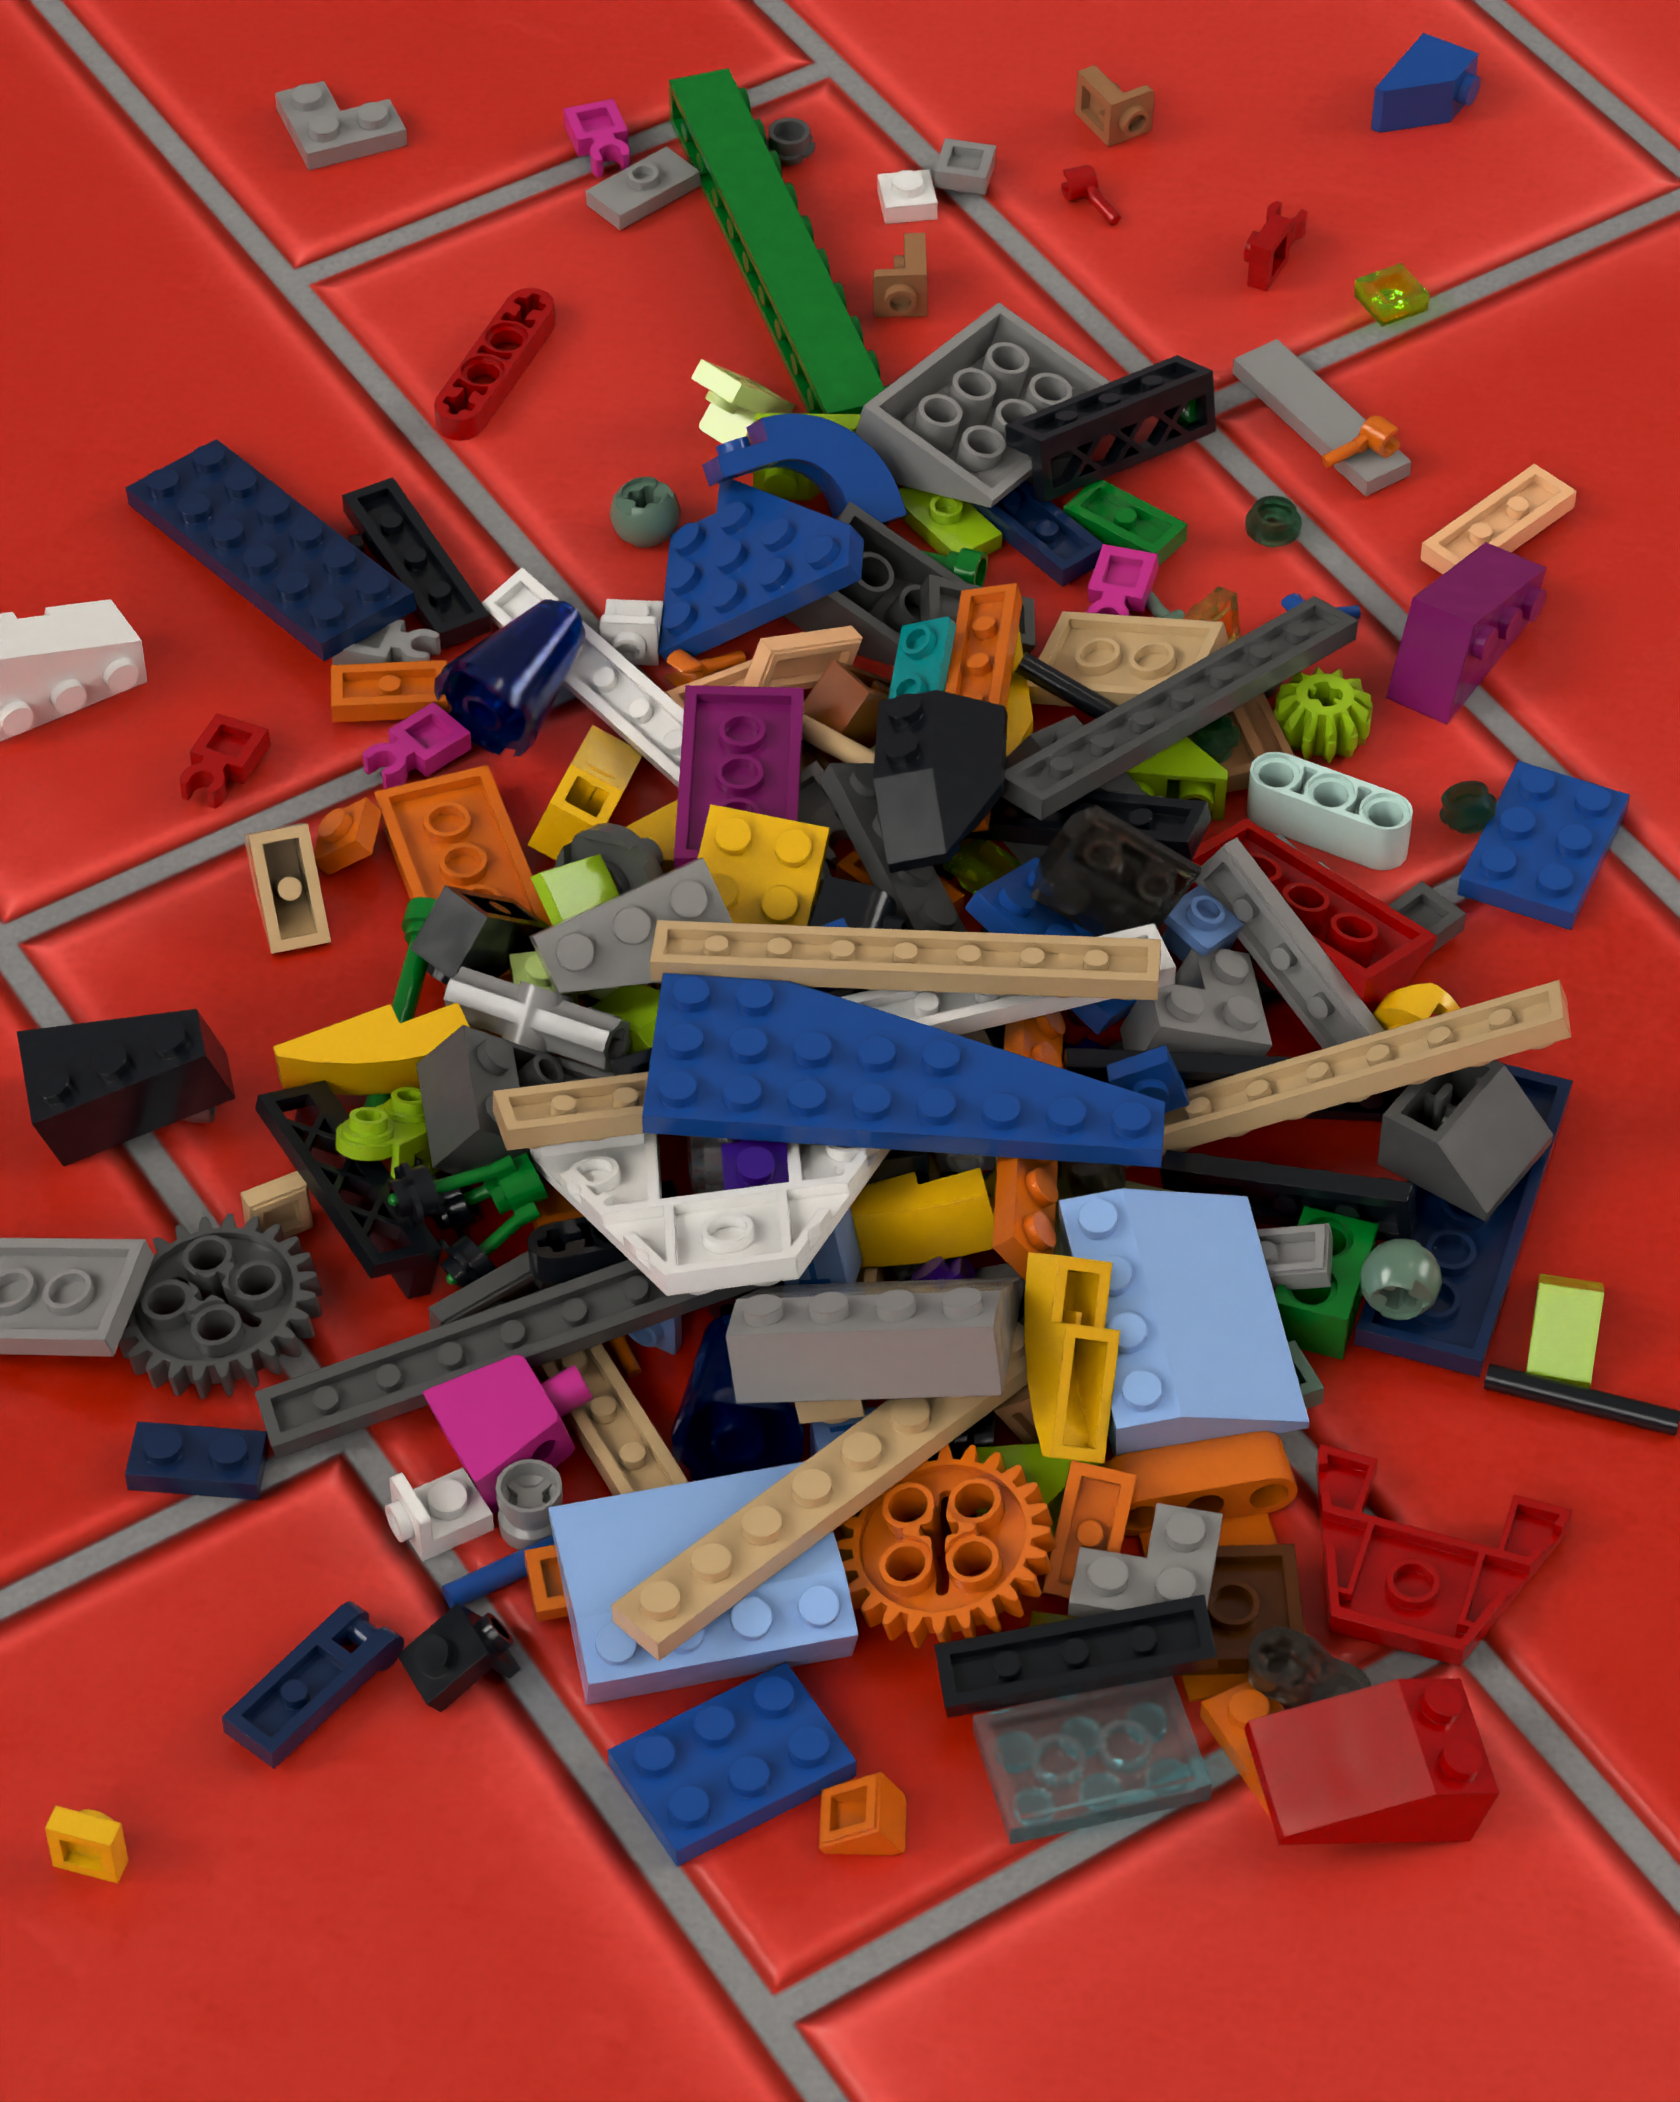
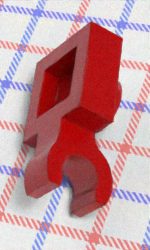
M1279 201L1271 203L1267 208L1266 223L1259 232L1253 231L1251 233L1243 256L1244 261L1249 263L1247 285L1266 292L1289 261L1290 247L1296 240L1302 238L1306 232L1307 211L1301 209L1297 216L1291 219L1281 216L1282 202Z

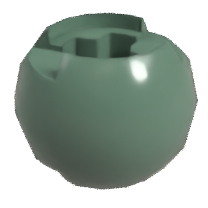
M639 477L623 484L613 495L609 516L614 530L622 540L637 548H649L668 540L671 534L676 531L681 509L677 496L667 484L653 477Z
M1405 1238L1392 1239L1374 1248L1367 1254L1359 1275L1361 1293L1373 1309L1379 1311L1383 1317L1394 1320H1408L1423 1314L1435 1304L1442 1286L1440 1265L1433 1254L1422 1247L1419 1242Z

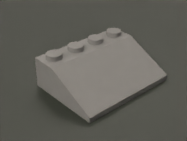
M998 302L866 403L862 408L856 434L867 442L881 457L897 485L991 508L1032 475L1031 457L1007 446L1005 425L1105 385L1110 381Z
M1001 1277L772 1285L761 1287L736 1299L726 1332L736 1403L1002 1395L1024 1291L1023 1278Z

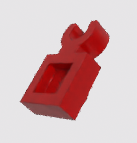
M216 713L189 751L191 766L186 768L180 776L182 799L189 800L195 790L208 787L209 807L216 809L221 806L227 797V781L231 780L245 784L271 746L269 729Z

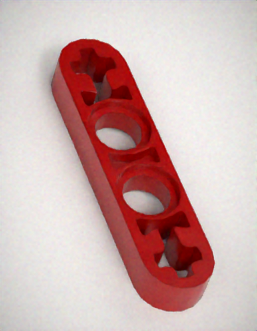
M525 288L513 292L506 299L436 397L434 402L436 428L443 437L456 441L469 440L478 436L484 430L555 327L554 301L548 292L537 288ZM522 318H525V325L522 324ZM503 343L520 345L519 348L509 351L494 348ZM481 376L497 379L490 384H475L471 382L473 378ZM465 402L468 403L469 411H468V410H465V409H466Z

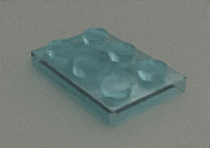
M1173 1676L1036 1701L973 1715L972 1731L1010 1845L1211 1799L1212 1783Z

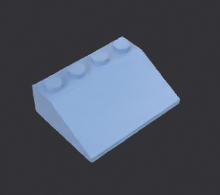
M1121 1188L1059 1200L1058 1239L1062 1255L1112 1262L1105 1328L1120 1330L1108 1430L1113 1457L1130 1452L1255 1431H1269L1280 1434L1309 1428L1308 1414L1248 1196Z
M803 1462L548 1507L586 1705L762 1673L785 1662L790 1667L853 1655L859 1634L845 1569L833 1531L660 1661L613 1622L611 1605Z

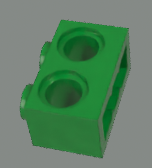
M1304 1206L1298 1226L1330 1224L1333 1235L1331 1287L1292 1290L1286 1289L1284 1284H1278L1276 1291H1274L1287 1342L1295 1340L1302 1350L1343 1360L1363 1298L1359 1277L1361 1267L1367 1254L1376 1248L1379 1224Z

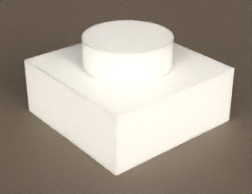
M929 169L877 174V192L885 224L937 219L938 203Z

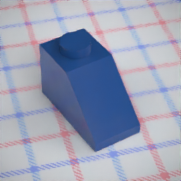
M1423 33L1375 87L1371 129L1381 133L1451 122L1464 105L1470 106L1474 102L1479 92L1481 78L1476 75L1479 53Z

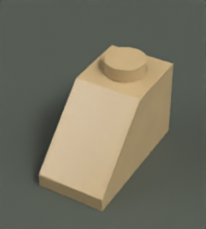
M299 823L243 834L255 896L271 954L330 943L331 938L308 823Z

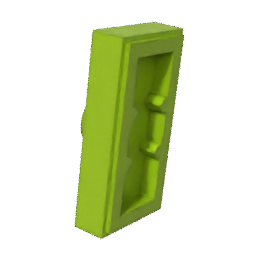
M905 486L899 489L907 515L901 519L939 554L948 556L950 551L960 552L962 548L986 552L989 555L1002 548L1003 533L969 502Z

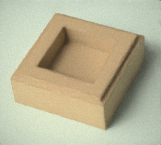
M298 1171L240 1193L245 1224L253 1216H257L263 1232L277 1223L281 1225L285 1238L314 1227L308 1186Z

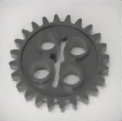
M233 1214L226 1216L221 1228H212L207 1216L201 1217L199 1231L192 1234L179 1224L176 1226L175 1232L177 1240L171 1244L155 1237L153 1243L157 1254L153 1257L119 1342L124 1359L129 1358L134 1373L137 1376L147 1372L151 1385L154 1388H158L169 1380L175 1396H180L190 1384H195L200 1399H206L212 1385L220 1383L226 1395L231 1396L234 1393L235 1381L244 1378L249 1385L256 1388L259 1386L257 1371L266 1368L272 1373L281 1374L282 1369L278 1360L281 1354L296 1358L301 1356L302 1353L297 1338L314 1337L315 1331L311 1319L322 1315L318 1297L323 1294L309 1252L303 1253L298 1237L293 1236L285 1239L281 1225L277 1223L263 1232L257 1216H253L243 1228H238Z

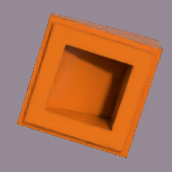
M882 1772L821 1789L819 1849L824 1854L890 1856L904 1853L907 1803L904 1793Z

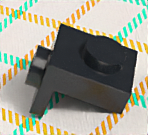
M459 1603L453 1606L397 1655L425 1703L439 1712L447 1708L491 1669L509 1679L520 1671L519 1665L508 1649L514 1644V1641L506 1627L491 1613H486L482 1617Z

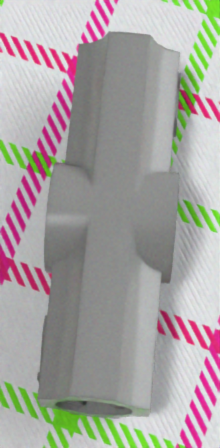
M463 966L453 978H450L443 997L446 1006L459 1003L471 1027L502 1035V1039L554 1056L556 1053L612 1073L613 1070L609 1060L627 1055L631 1043L629 1035L630 1022L620 1019L621 1017L591 1007L586 1008L572 1003L573 998L523 981H520V984L517 985Z

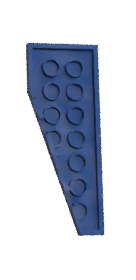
M663 973L642 1113L643 1133L1161 1168L1165 1101L791 981Z

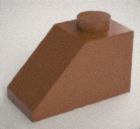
M833 659L804 701L803 714L870 749L876 745L879 701L888 699L892 680ZM817 748L818 750H820L821 752L825 753L826 755H828V756H830V757H833V758H836V757H834V756H832V755H830V754L824 752L823 750Z

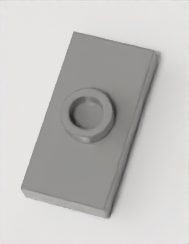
M666 146L586 190V205L617 229L622 230L701 186L700 171Z

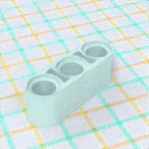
M1267 752L1259 755L1252 762L1246 808L1251 822L1269 832L1281 834L1291 840L1371 869L1392 870L1399 867L1406 860L1413 809L1411 803L1402 795L1287 753Z

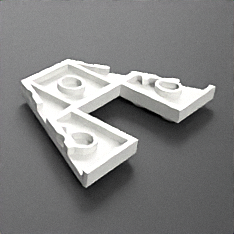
M642 1133L611 1137L599 1141L587 1140L547 1145L530 1149L535 1170L666 1296L686 1293L702 1295L717 1289L748 1285L770 1286L780 1281L799 1279L890 1149L786 1143L789 1182L662 1198L660 1147L657 1134Z

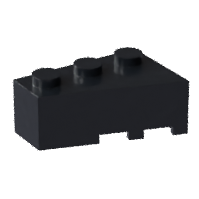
M197 1009L17 1031L32 1125L63 1166L236 1098L227 1052Z

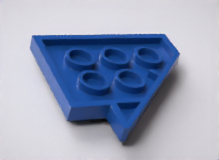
M732 479L719 483L717 513L696 523H688L670 536L658 648L659 655L666 661L673 651L683 649L694 657L860 581L864 539L850 524Z

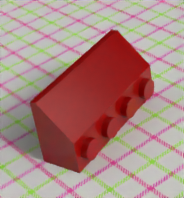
M1247 818L1199 844L1192 861L1175 859L1159 914L1161 918L1166 907L1197 887L1198 885L1191 875L1224 844L1237 837L1372 1014L1389 992L1406 987L1435 946L1437 935ZM1237 938L1231 950L1249 953ZM1250 955L1255 978L1274 989L1283 998Z

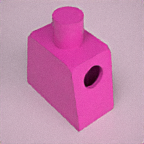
M512 1355L422 1392L443 1433L492 1514L499 1511L495 1487L497 1477L503 1469L515 1461L524 1459L542 1460L556 1468L570 1457L575 1449L561 1417L593 1400L586 1383L575 1365L540 1384L523 1355Z

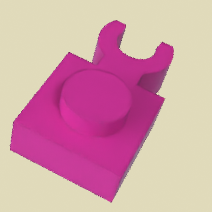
M614 99L563 109L564 126L578 157L590 155L591 172L596 177L603 176V163L607 161L619 163L622 170L630 167L628 130Z
M1103 544L1087 588L1089 602L1093 604L1090 605L1086 613L1129 616L1128 610L1144 612L1159 568L1158 554Z
M432 702L388 729L389 743L375 744L363 753L364 772L369 775L379 768L386 767L382 770L384 789L403 785L407 780L408 772L415 768L427 777L472 749L471 732L435 702Z

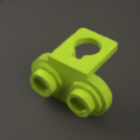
M398 1088L392 1091L391 1099L375 1108H356L350 1112L349 1119L340 1124L336 1129L335 1147L340 1154L360 1161H379L392 1157L391 1176L393 1179H395L394 1167L407 1162L410 1168L414 1166L415 1154L427 1166L430 1174L439 1172V1170L432 1168L420 1088Z

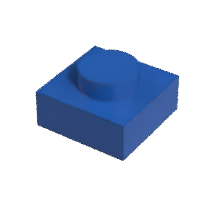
M1166 1045L1106 1065L1110 1084L1165 1101V1113L1189 1105L1187 1088Z

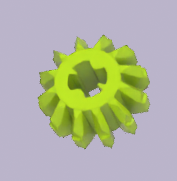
M1316 666L1310 676L1298 672L1293 675L1289 683L1280 686V691L1276 695L1274 715L1292 751L1301 750L1304 760H1308L1314 755L1322 756L1330 764L1336 753L1351 758L1357 746L1365 745L1366 738L1370 734L1373 705L1371 694L1364 692L1362 689L1361 679L1352 678L1345 680L1341 668L1332 674L1323 673Z

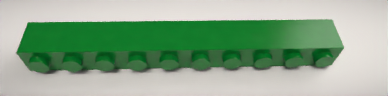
M729 68L669 80L670 123L689 163L700 171L703 193L807 413L861 414L863 406L890 385L883 386L880 379L877 356L873 350L866 351L863 345V333L857 316H849L847 312L846 297L841 283H833L830 277V266L825 250L823 248L817 249L814 244L813 229L807 215L800 216L795 189L791 182L784 183L782 179L779 156L775 150L769 151L766 146L764 126L759 118L753 119L751 115L750 100L745 87H737Z

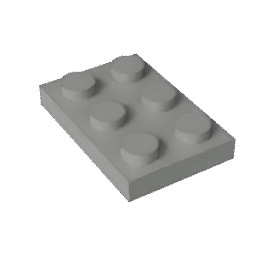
M0 1238V1354L114 1357L154 1257L146 1240Z

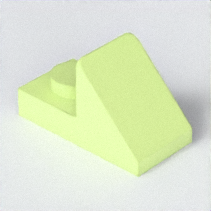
M703 359L700 360L691 379L709 389L705 399L711 403L699 423V428L722 444L748 436L751 444L746 427L754 423L755 413H791L795 406L757 381Z

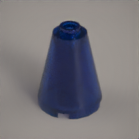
M544 599L448 663L435 678L434 693L439 701L445 695L453 708L448 714L471 732L472 742L498 755L505 748L515 749L513 757L521 756L534 744L585 639L586 632L580 613L565 601Z
M732 1314L721 1316L713 1320L706 1327L672 1428L673 1456L678 1464L680 1460L690 1469V1478L694 1481L798 1463L803 1455L804 1428L803 1424L799 1423L794 1402L736 1403L726 1341V1332Z

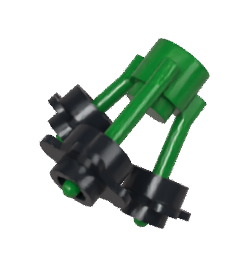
M526 1152L513 1159L509 1154L490 1165L442 1178L439 1172L430 1174L425 1164L410 1168L409 1164L404 1162L400 1166L394 1167L395 1179L388 1181V1203L393 1206L398 1218L407 1216L410 1226L415 1228L425 1223V1217L431 1216L442 1231L452 1228L457 1233L459 1239L451 1246L443 1238L437 1242L448 1256L440 1263L441 1268L447 1274L446 1281L450 1285L456 1284L460 1289L497 1269L488 1256L522 1226L541 1217L536 1204L549 1198ZM484 1182V1185L477 1187L475 1189H472V1187L470 1186L472 1184ZM491 1197L500 1215L510 1210L513 1211L514 1215L477 1246L470 1239L468 1227L481 1222L482 1214L479 1202Z

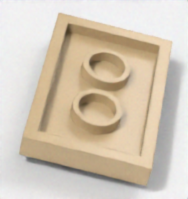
M1062 611L1039 660L1120 706L1223 648L1228 638L1224 622ZM1027 680L1031 704L1073 707Z

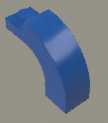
M788 413L761 418L746 427L752 445H750L748 436L723 443L715 447L718 456L702 465L709 487L769 468H783L800 473L811 480L823 493L834 519L839 516L849 502L858 506L883 525L892 523L907 515L896 482L888 467L875 450L846 427L818 416Z

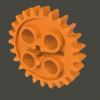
M948 1444L939 1451L938 1460L930 1462L926 1460L856 1513L857 1517H850L842 1523L840 1528L845 1539L836 1542L845 1569L853 1609L861 1608L865 1621L870 1628L882 1622L888 1639L892 1641L899 1637L907 1628L914 1648H920L929 1633L936 1634L939 1644L951 1642L953 1632L961 1631L965 1639L976 1637V1626L983 1623L994 1633L1002 1632L998 1615L1003 1611L1019 1618L1024 1615L1018 1597L1020 1594L1030 1597H1039L1041 1595L1035 1575L1051 1574L1052 1566L1047 1552L1056 1549V1543L1050 1528L1053 1525L1047 1503L1043 1501L1038 1484L1036 1482L1027 1483L1022 1466L1018 1464L1006 1470L1002 1455L999 1452H995L981 1464L976 1445H970L961 1459H954ZM949 1497L948 1509L946 1507V1518L952 1534L947 1535L946 1539H944L941 1501L943 1498ZM977 1509L989 1510L980 1517L970 1518V1516L976 1513ZM922 1515L915 1521L907 1523L904 1522L910 1517ZM945 1552L946 1566L949 1573V1590L945 1595H941L944 1573L938 1557L943 1556ZM987 1569L980 1575L973 1577L968 1576L975 1570ZM920 1573V1575L912 1580L901 1581L910 1574Z

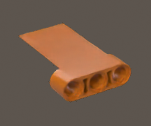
M1255 1431L1125 1453L1113 1457L1101 1466L1137 1475L1124 1536H1139L1145 1558H1147L1156 1503L1222 1513L1223 1519L1218 1546L1276 1545L1278 1543L1268 1513L1279 1511L1288 1506L1298 1493L1282 1439L1276 1433L1269 1431ZM1305 1626L1304 1635L1307 1661L1304 1673L1181 1675L1188 1701L1209 1699L1258 1675H1261L1269 1688L1321 1679Z

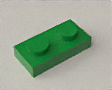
M1102 479L1087 485L1063 508V512L1103 544L1158 554L1159 566L1187 541V523Z

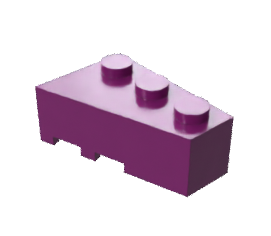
M1485 542L1412 598L1386 698L1447 725L1528 622H1533L1540 614L1546 599V591L1541 589L1546 567Z

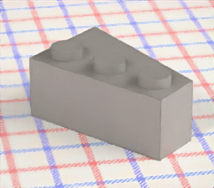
M699 858L529 937L556 993H568L662 982L651 981L650 957L657 920L733 923L704 858Z

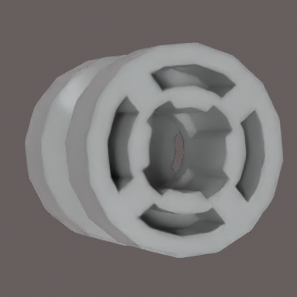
M524 1459L513 1462L505 1467L497 1477L495 1489L499 1507L498 1525L501 1537L509 1546L521 1550L553 1535L548 1507L562 1505L563 1485L558 1471L552 1465L542 1460Z

